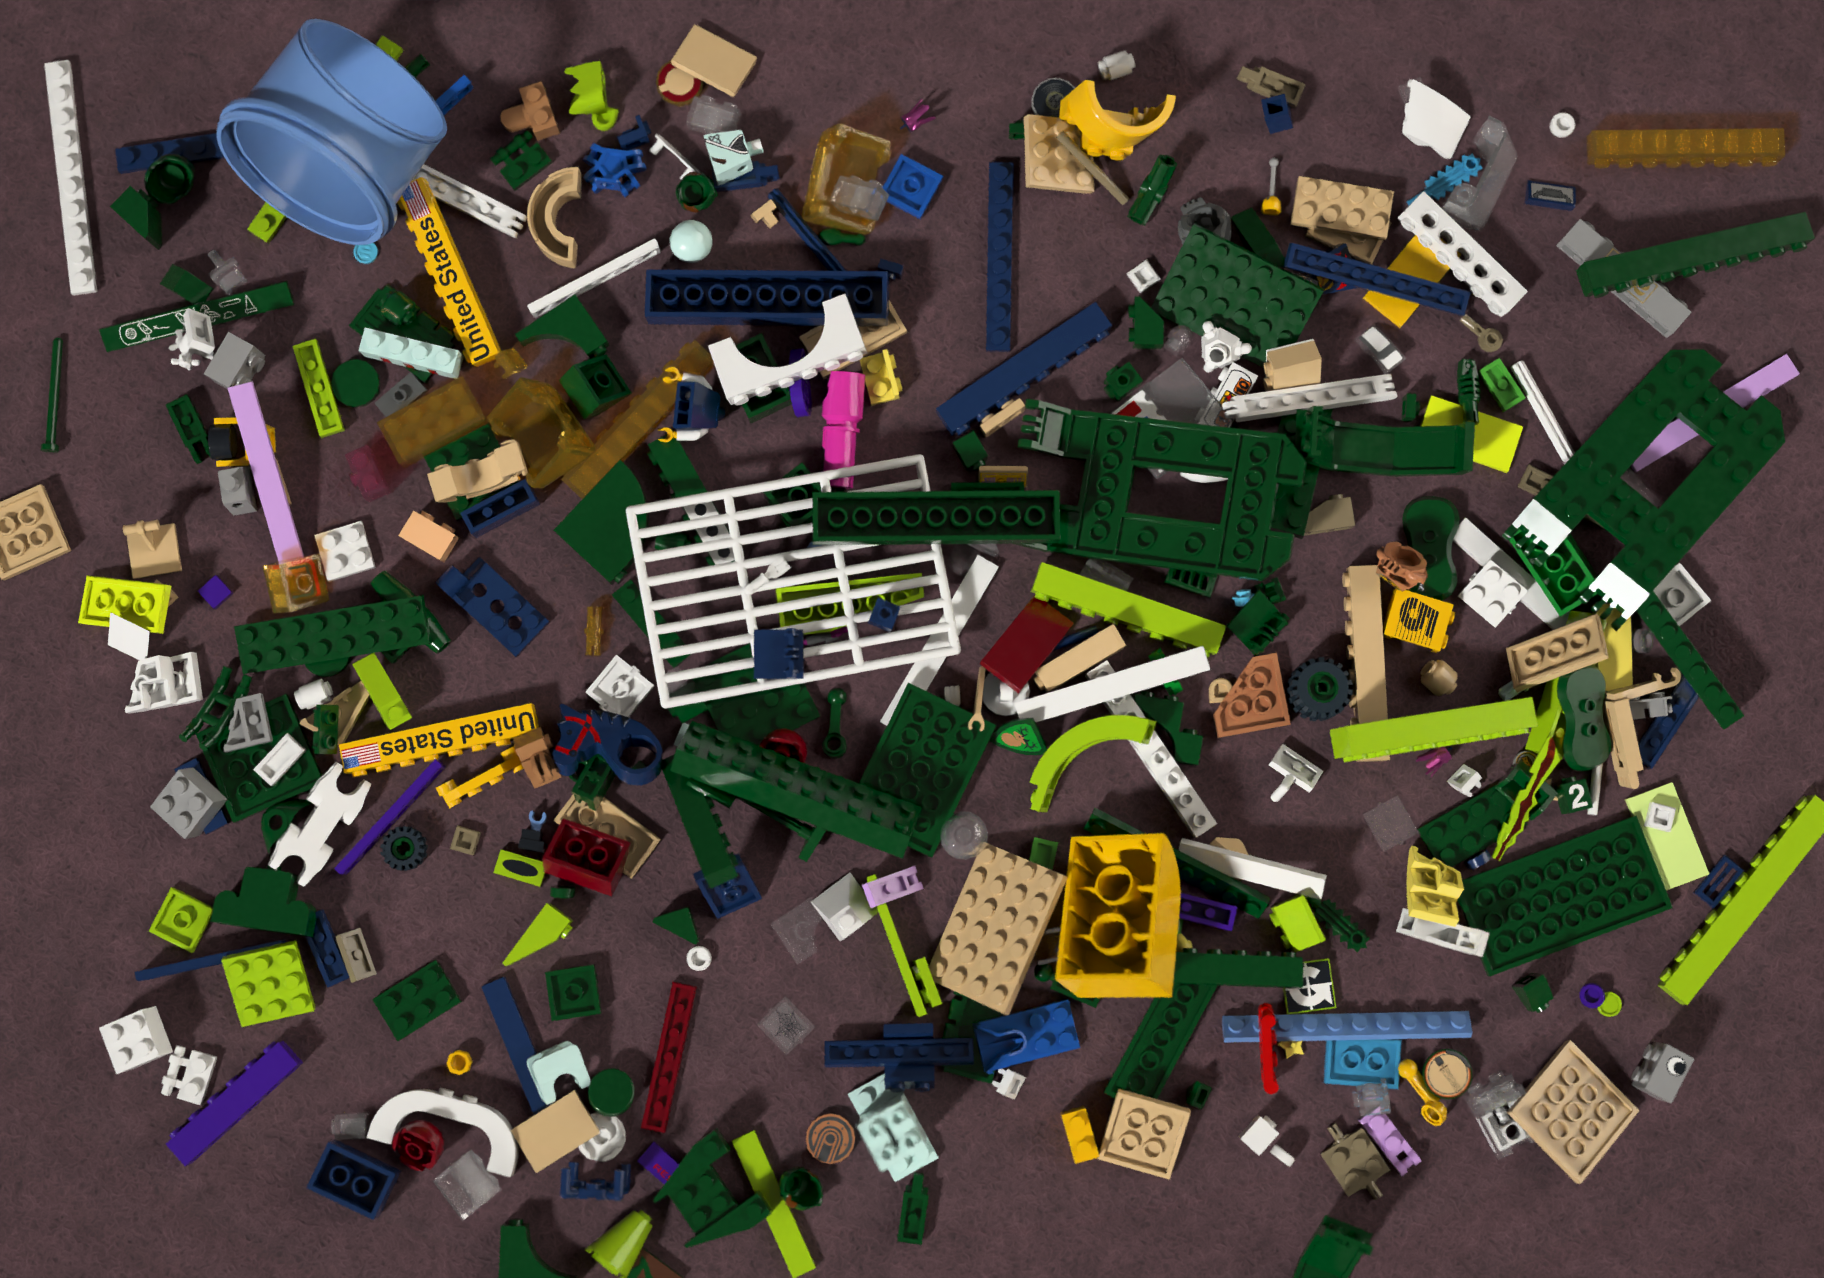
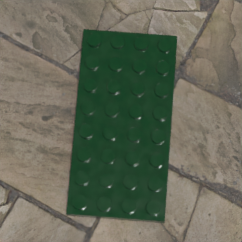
M1637 816L1626 818L1462 880L1464 890L1458 898L1468 927L1489 933L1483 957H1480L1488 977L1673 908Z

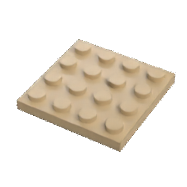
M1566 1040L1507 1111L1576 1184L1584 1181L1639 1112L1636 1106L1571 1040Z

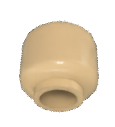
M1431 660L1422 668L1421 683L1434 695L1442 696L1445 693L1448 695L1456 689L1457 672L1445 661Z

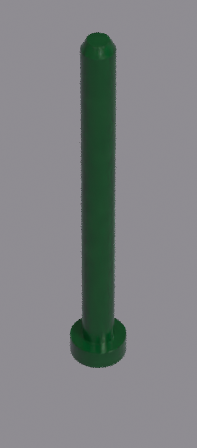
M54 338L52 346L45 444H41V451L59 452V445L55 443L63 348L61 338Z

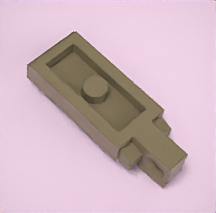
M1242 66L1237 76L1238 80L1248 83L1246 88L1269 98L1285 93L1287 102L1292 108L1297 107L1305 84L1264 67H1255L1254 70Z

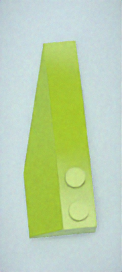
M922 573L849 580L850 590L918 578L922 577ZM839 582L775 589L776 603L841 592ZM923 587L852 599L854 613L873 611L877 598L898 606L923 598L924 590ZM842 601L778 613L780 627L845 616ZM845 626L803 633V635L831 632Z

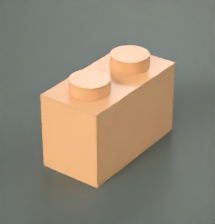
M423 510L421 514L413 511L398 536L440 561L445 562L459 539L454 534L456 530L445 523L441 526L434 523L435 517Z

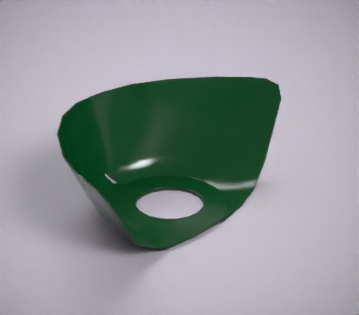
M306 799L289 800L271 806L264 811L261 817V829L267 853L270 857L269 849L273 843L288 829L295 814L301 808L311 804L310 801ZM274 815L281 816L283 824L278 830H272L269 825V821Z

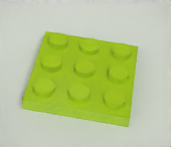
M296 940L223 956L221 961L241 1027L309 1013L315 1010L314 1000Z

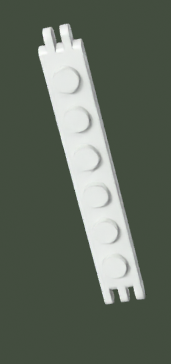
M424 164L413 178V180L420 177L426 179L436 199L514 238H517L519 233L512 230V226L519 230L523 227L521 223L515 221L516 218L524 222L527 220L526 215Z
M1391 374L1234 396L1230 398V401L1224 402L1222 407L1223 410H1228L1224 413L1226 419L1235 418L1236 422L1296 414L1297 409L1307 410L1312 406H1322L1324 410L1393 400L1397 398V393L1392 391L1395 389L1394 383L1390 382L1392 381Z

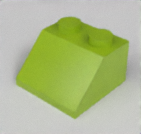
M1295 895L1270 907L1273 913L1269 914L1274 926L1280 927L1283 933L1280 939L1286 950L1291 949V952H1298L1325 941L1304 895Z

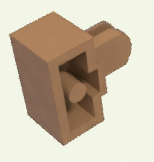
M542 81L520 88L519 91L523 104L501 112V122L508 132H516L529 127L533 129L538 141L560 134Z
M541 727L513 738L515 751L534 789L562 778V775L556 771L554 766L553 751L551 749L554 747L549 734L544 735Z

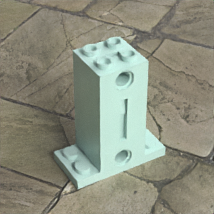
M884 1073L849 1092L848 1096L859 1114L857 1127L881 1172L888 1169L896 1182L938 1159V1155L904 1092L895 1093L891 1092L890 1089H885Z

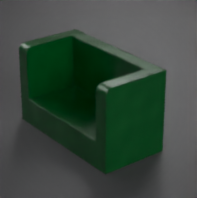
M1520 760L1507 771L1495 788L1513 804L1519 790L1526 788L1533 773L1529 772L1530 767ZM1538 774L1527 798L1520 802L1519 810L1523 814L1531 805L1532 793L1541 779ZM1545 781L1534 794L1537 804L1529 811V819L1531 821L1543 813L1558 794Z

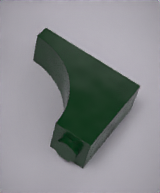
M575 294L515 334L523 347L538 340L560 339L576 345L590 359L604 355L607 352L606 348L610 346Z
M511 1218L508 1219V1223L501 1225L499 1278H577V1275L565 1274L555 1270L541 1259L533 1246L529 1223H523V1219Z

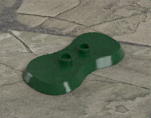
M1436 496L1416 498L1407 504L1402 517L1407 544L1423 555L1427 562L1426 571L1428 575L1424 584L1418 582L1417 585L1407 591L1441 601L1447 599L1457 585V572L1452 560L1451 547L1460 522L1456 506L1445 498Z
M1594 664L1560 676L1557 684L1558 699L1566 719L1563 755L1568 766L1577 771L1591 770L1600 766L1607 760L1611 752V739L1604 724L1602 712L1606 683L1601 671Z

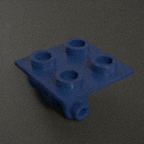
M786 628V630H754V679H803V630H796V628Z

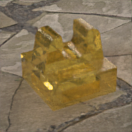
M514 347L500 351L495 356L497 359L494 363L495 369L502 366L505 370V373L502 375L503 379L520 373L528 367Z

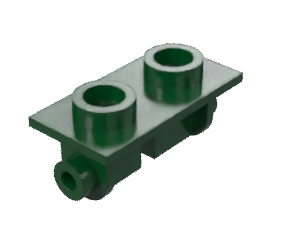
M316 704V709H313L314 726L318 727V731L313 733L312 749H314L315 754H337L339 705Z

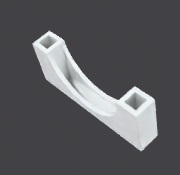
M843 294L822 302L825 323L820 340L807 356L791 365L766 367L756 364L745 358L738 351L731 337L709 345L708 348L728 402L731 405H742L748 402L749 398L756 395L758 397L766 396L772 392V389L778 387L786 388L801 378L810 379L822 370L831 371L840 367V364L843 362H855L862 359L863 355L867 354V350L846 295Z

